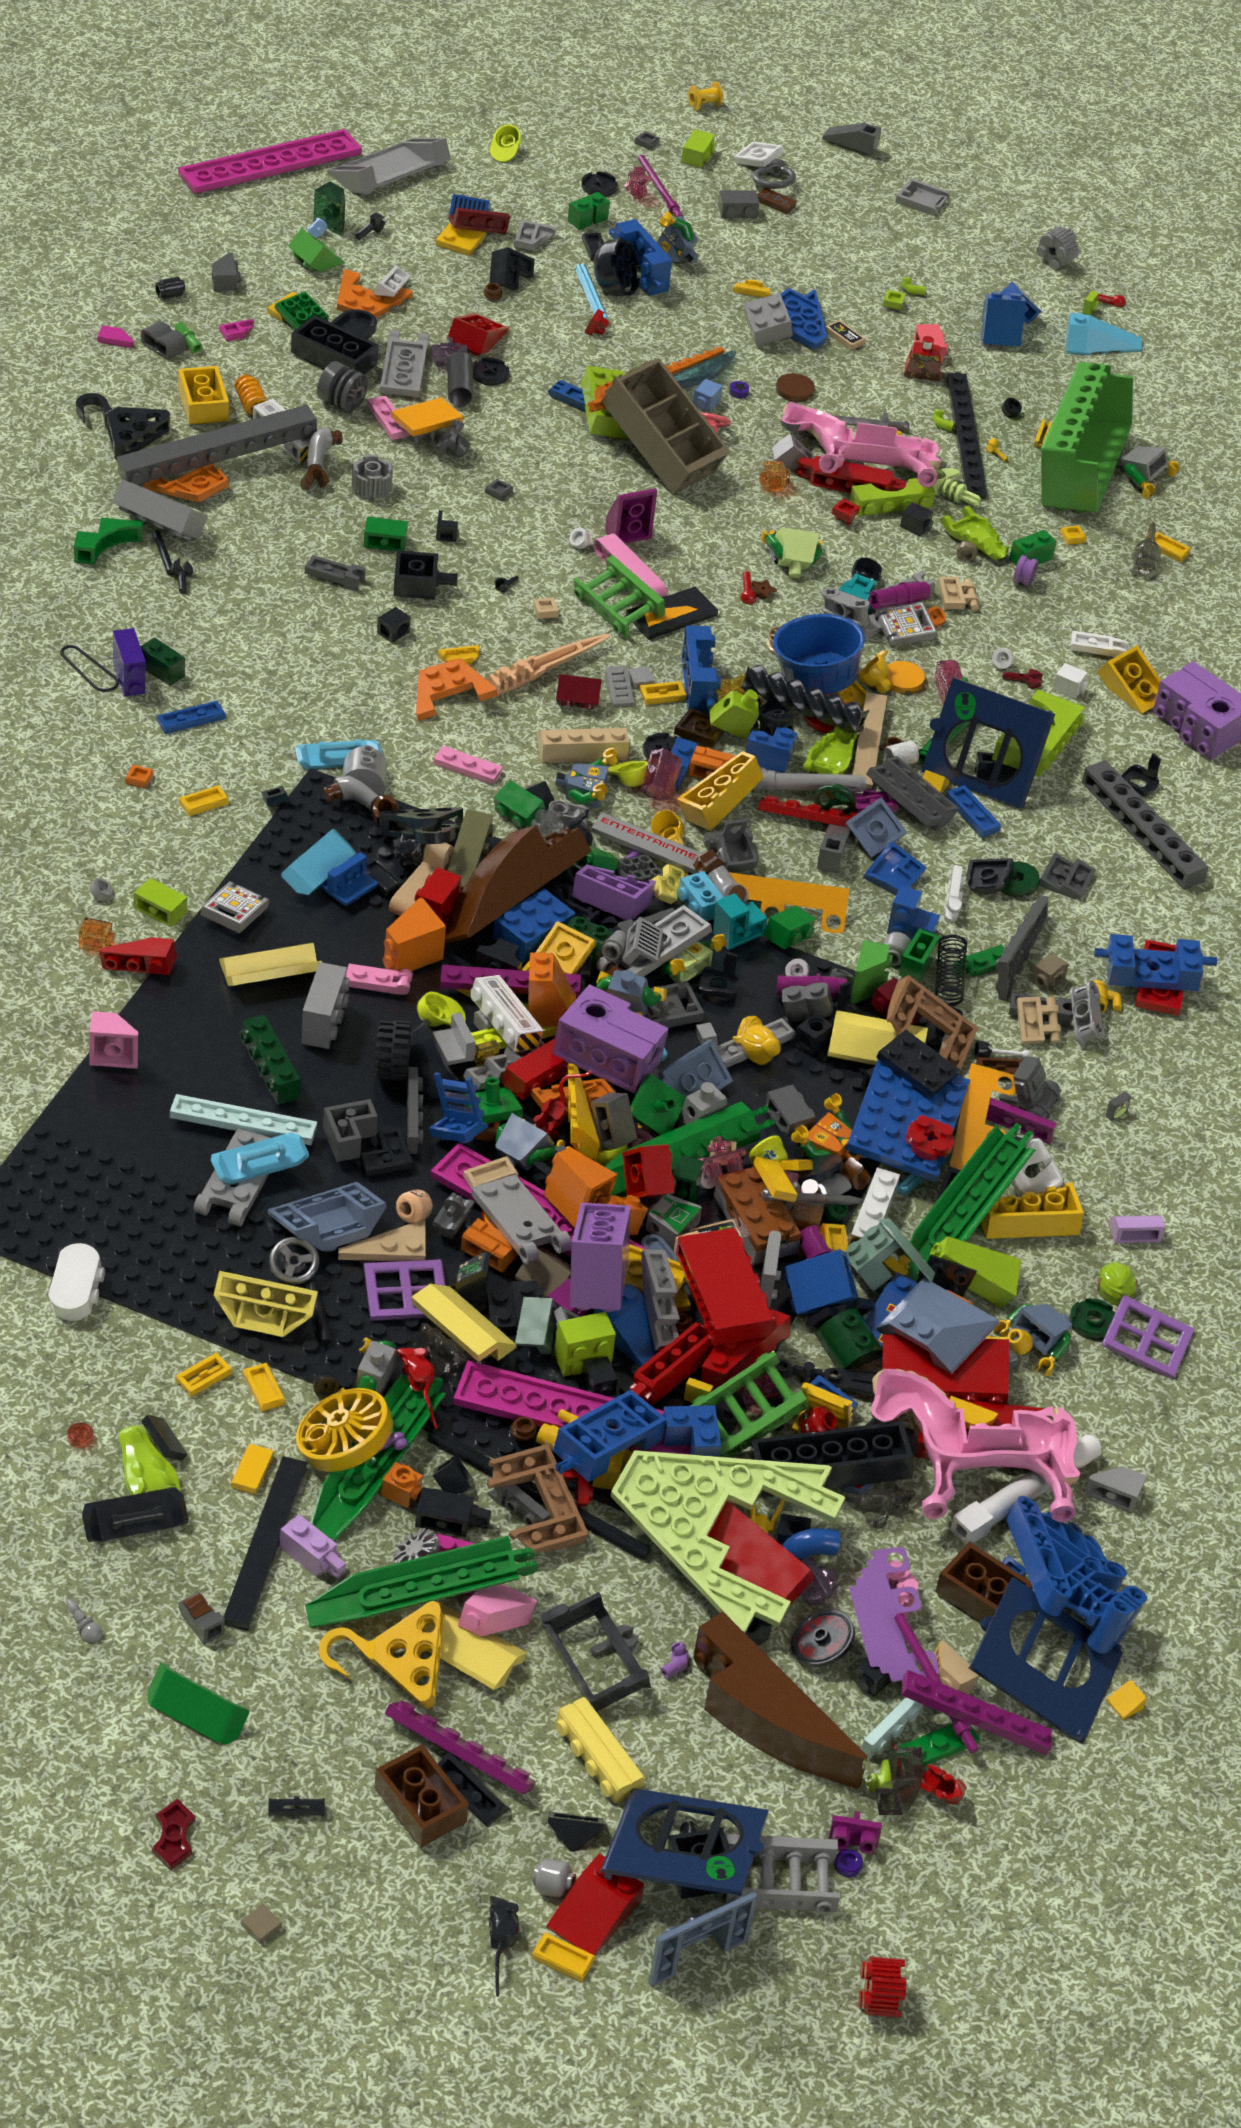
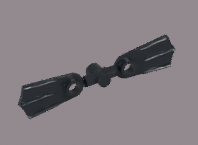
M779 1359L780 1363L775 1365L783 1379L790 1377L793 1373L800 1377L802 1383L807 1382L810 1384L820 1375L839 1389L875 1396L872 1379L877 1374L876 1370L828 1368L823 1372V1369H816L812 1362H805L804 1366H792L790 1362L784 1359ZM766 1372L759 1376L770 1378Z

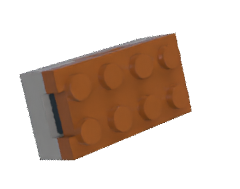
M755 1167L717 1176L714 1197L726 1218L734 1220L743 1238L744 1249L751 1257L753 1265L764 1262L768 1237L771 1231L781 1233L778 1258L797 1254L801 1239V1232L782 1201L767 1203L762 1200L761 1193L767 1187Z

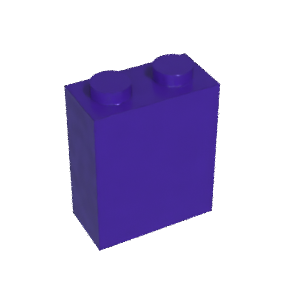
M135 629L114 630L113 665L123 695L145 694L146 661Z

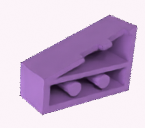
M586 865L576 873L572 897L579 899L583 903L593 905L601 911L614 914L622 920H633L651 905L656 881L649 879V882L645 883L635 880L633 875H628V878L614 875V871Z

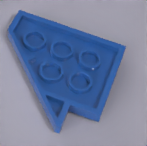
M791 288L782 292L781 297L792 324L793 336L791 338L813 350L825 344L827 333L816 290H812L805 296Z

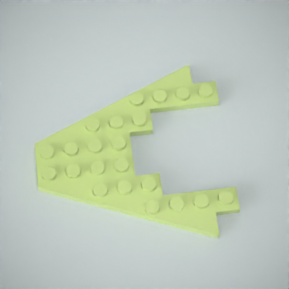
M634 1450L611 1491V1497L705 1598L720 1613L723 1611L744 1633H746L754 1616L779 1628L790 1607L791 1601L720 1569L730 1546L708 1537V1534L727 1499L752 1510L761 1491L764 1490L833 1523L845 1501L844 1496L823 1487L832 1468L828 1465Z

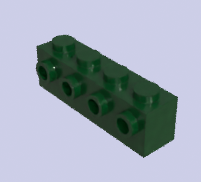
M261 1015L243 1020L242 1031H240L241 1041L247 1048L251 1060L254 1061L259 1075L265 1081L267 1089L272 1094L276 1104L299 1099L300 1077L267 1017Z

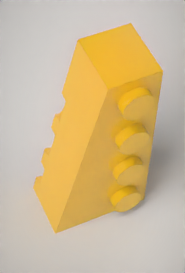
M742 751L677 798L685 819L711 831L764 778L756 757Z
M1073 1182L1065 1183L1063 1188L1047 1187L1045 1192L1034 1193L1033 1191L1024 1192L1023 1196L1017 1198L1014 1195L1001 1197L983 1219L981 1225L986 1239L1080 1235L1084 1212Z

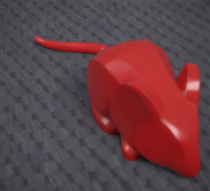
M592 1070L584 1074L564 1076L559 1083L560 1101L552 1098L547 1100L541 1108L542 1113L534 1117V1126L545 1131L551 1139L556 1138L559 1135L557 1128L564 1124L568 1118V1108L565 1106L566 1098L563 1089L564 1082L569 1078L586 1077L592 1073Z
M425 1348L397 1349V1353L405 1366L402 1368V1372L404 1375L409 1376L407 1379L414 1392L423 1390L435 1429H438L428 1396V1390L434 1382L435 1370L432 1363L424 1357L427 1354V1350Z
M892 1743L895 1751V1771L900 1777L905 1779L922 1778L923 1780L918 1783L921 1788L940 1799H945L947 1804L957 1805L964 1798L965 1790L967 1789L964 1782L959 1778L955 1780L951 1774L935 1765H928L929 1769L927 1772L903 1773L899 1768L898 1749Z

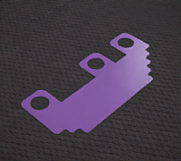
M902 1547L873 1550V1559L867 1560L868 1568L861 1570L862 1577L855 1579L856 1586L849 1587L869 1664L871 1667H880V1671L883 1674H890L893 1682L903 1680V1675L907 1670L927 1677L924 1672L917 1668V1659L914 1653L908 1654L904 1636L894 1620L897 1613L918 1611L921 1608L918 1592L914 1587L890 1589L886 1575L888 1573L909 1570L910 1563L907 1552ZM899 1553L904 1559L903 1565L900 1567L890 1566L887 1562L888 1555ZM901 1593H911L915 1598V1603L911 1607L902 1606L898 1601V1596ZM925 1651L928 1658L933 1662V1667L938 1674L939 1667L935 1654L931 1651Z

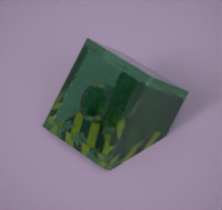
M329 181L315 189L313 221L315 222L316 218L324 220L327 223V229L340 237L344 236L345 194L342 187Z

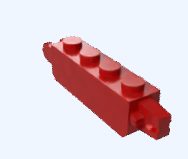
M815 455L814 459L800 457L797 461L798 466H800L796 469L798 477L810 479V483L813 486L851 493L852 486L872 484L880 490L893 492L904 489L907 481L894 477L893 471L845 461L836 471L824 473L819 466L821 456Z
M695 1322L642 1365L634 1375L633 1385L630 1387V1390H633L649 1405L653 1406L702 1366L715 1347L712 1345L705 1325Z

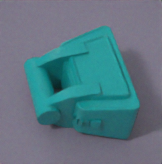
M854 574L850 581L847 580L838 589L869 601V594L876 589L878 581ZM871 605L868 608V614L873 612Z

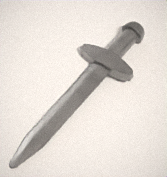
M887 412L882 414L881 420L832 415L850 425H857L858 422L894 427L898 430H903V432H907L910 427V423L906 420L904 422L888 421Z
M794 1182L792 1184L798 1194L795 1202L837 1205L860 1204L864 1202V1199L847 1195L799 1193V1183ZM768 1188L764 1189L761 1193L763 1201L767 1203L782 1201L788 1211L795 1204V1202L773 1198Z

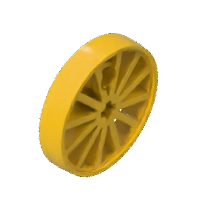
M365 1388L340 1391L320 1401L304 1416L296 1433L297 1447L305 1460L317 1470L325 1472L347 1470L364 1463L385 1445L393 1429V1418L385 1399L379 1393ZM352 1406L350 1411H347V1407ZM351 1442H354L356 1446L351 1447Z

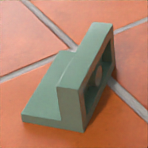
M523 1298L515 1341L516 1345L536 1346L541 1354L551 1355L557 1322L554 1311L559 1308L552 1298Z

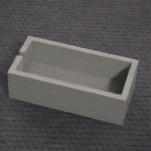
M123 479L113 499V503L119 505V510L132 514L136 518L150 522L156 527L170 531V533L188 540L191 537L199 539L208 518L207 515Z

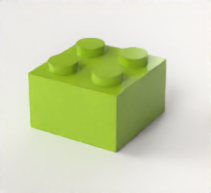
M606 1312L558 1321L554 1355L564 1377L581 1374L583 1363L587 1360L608 1356L612 1365L616 1333Z

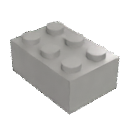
M319 962L303 1008L301 1044L329 1049L331 1041L336 1040L338 1033L337 1024H341L344 1011L342 1008H347L349 994H345L350 984V978L346 977L347 967Z

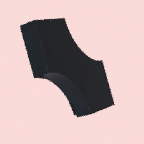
M859 1297L840 1306L826 1307L808 1318L811 1327L820 1328L829 1319L843 1311L858 1309L863 1316L873 1310L875 1305L872 1299Z

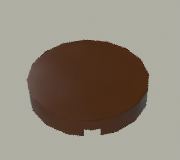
M789 373L777 379L776 392L780 397L782 395L788 401L804 402L814 394L815 385L807 376Z

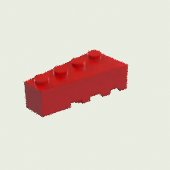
M772 1310L775 1316V1325H772L771 1336L716 1345L702 1365V1382L712 1385L713 1391L756 1363L757 1358L762 1354L773 1352L781 1340L785 1341L790 1337L791 1316Z

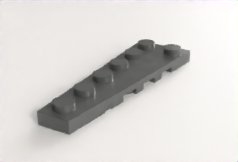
M1040 895L1037 901L1032 903L1030 912L1025 914L1024 921L1021 925H1018L1015 936L1012 935L1008 947L1004 948L1003 955L996 961L998 978L995 989L998 991V999L1008 1000L1016 984V980H1014L1015 975H1020L1023 960L1027 961L1030 947L1034 946L1048 917V896Z

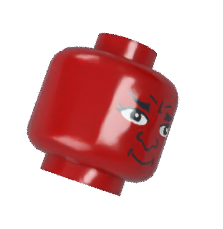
M816 1406L801 1413L798 1429L800 1434L836 1429L837 1420L834 1413L828 1408Z

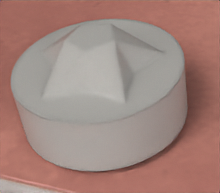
M96 878L89 886L91 894L100 901H106L113 894L111 885L102 878Z

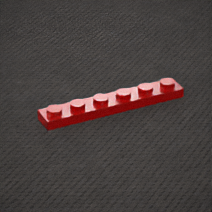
M766 795L765 798L761 797L758 810L843 827H847L846 822L858 814L857 812H852L851 815L844 814L843 810L837 808H830V811L821 809L820 805L816 804L804 806L800 805L799 801L790 799L787 802L779 801L778 797Z

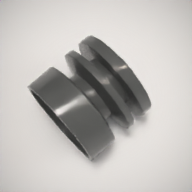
M331 362L322 372L318 381L317 396L331 405L335 404L337 408L352 413L362 404L367 394L368 377L340 362Z

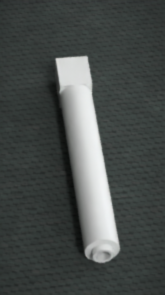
M1085 1435L1077 1440L1074 1451V1463L1079 1470L1101 1455V1443L1091 1435ZM1031 1470L980 1504L975 1501L953 1516L950 1531L965 1545L969 1541L974 1543L990 1533L992 1526L1009 1515L1018 1497L1026 1496L1034 1500L1049 1490L1050 1487L1040 1475Z

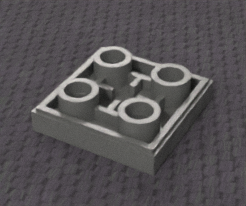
M640 855L639 857L621 858L618 860L614 874L624 878H628V875H633L635 880L648 883L649 879L652 880L658 875L663 876V871L655 865L649 856Z

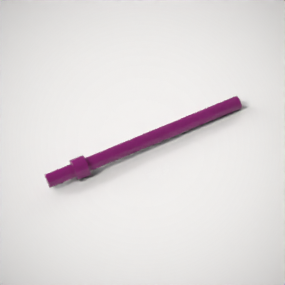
M639 155V162L667 203L669 212L674 214L676 218L681 215L683 216L680 206L676 201H673L645 156Z
M903 1613L897 1614L894 1620L927 1678L943 1684ZM948 1715L953 1723L952 1728L957 1737H961L969 1753L977 1752L979 1747L970 1732L971 1727L969 1723Z

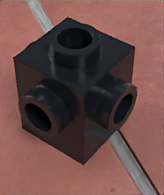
M775 709L760 715V731L770 736L774 735L777 727L789 728L794 732L793 715L785 713L783 710Z

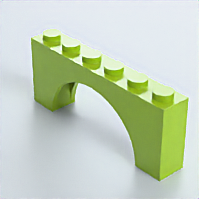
M1037 690L1031 698L1030 705L1046 711L1051 710L1055 713L1035 776L1040 777L1044 771L1050 769L1051 763L1055 762L1058 754L1063 752L1065 744H1069L1072 736L1076 735L1078 728L1083 726L1086 716L1083 715L1084 706ZM1004 733L996 742L992 760L996 761L1005 736ZM1012 737L1003 764L1018 769L1020 749L1016 740Z

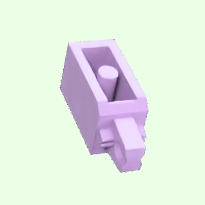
M300 1514L280 1529L279 1548L313 1575H319L322 1571H326L338 1579L345 1573L346 1563L337 1552V1544Z

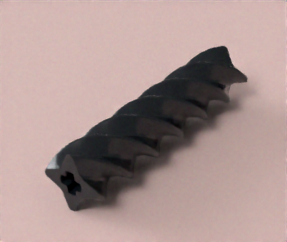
M759 664L754 665L752 668L747 667L746 676L741 686L745 692L751 689L769 702L779 703L790 710H798L807 717L817 718L828 725H836L839 729L849 733L862 732L869 710L863 712L857 702L844 704L840 696L836 694L825 696L818 687L806 689L804 684L798 679L787 682L784 675L780 672L768 674L766 669Z

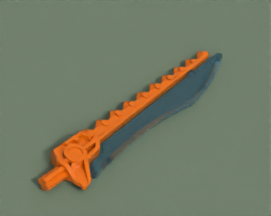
M714 347L713 351H704L703 355L693 354L692 358H683L682 363L679 361L672 362L671 366L667 365L666 368L682 388L700 385L705 379L712 381L721 375L733 361L736 352L729 351L725 353L723 347ZM612 381L596 388L594 396L596 400L590 401L587 404L590 407L589 412H596L602 409L607 410L601 400L606 395L605 391L613 385Z

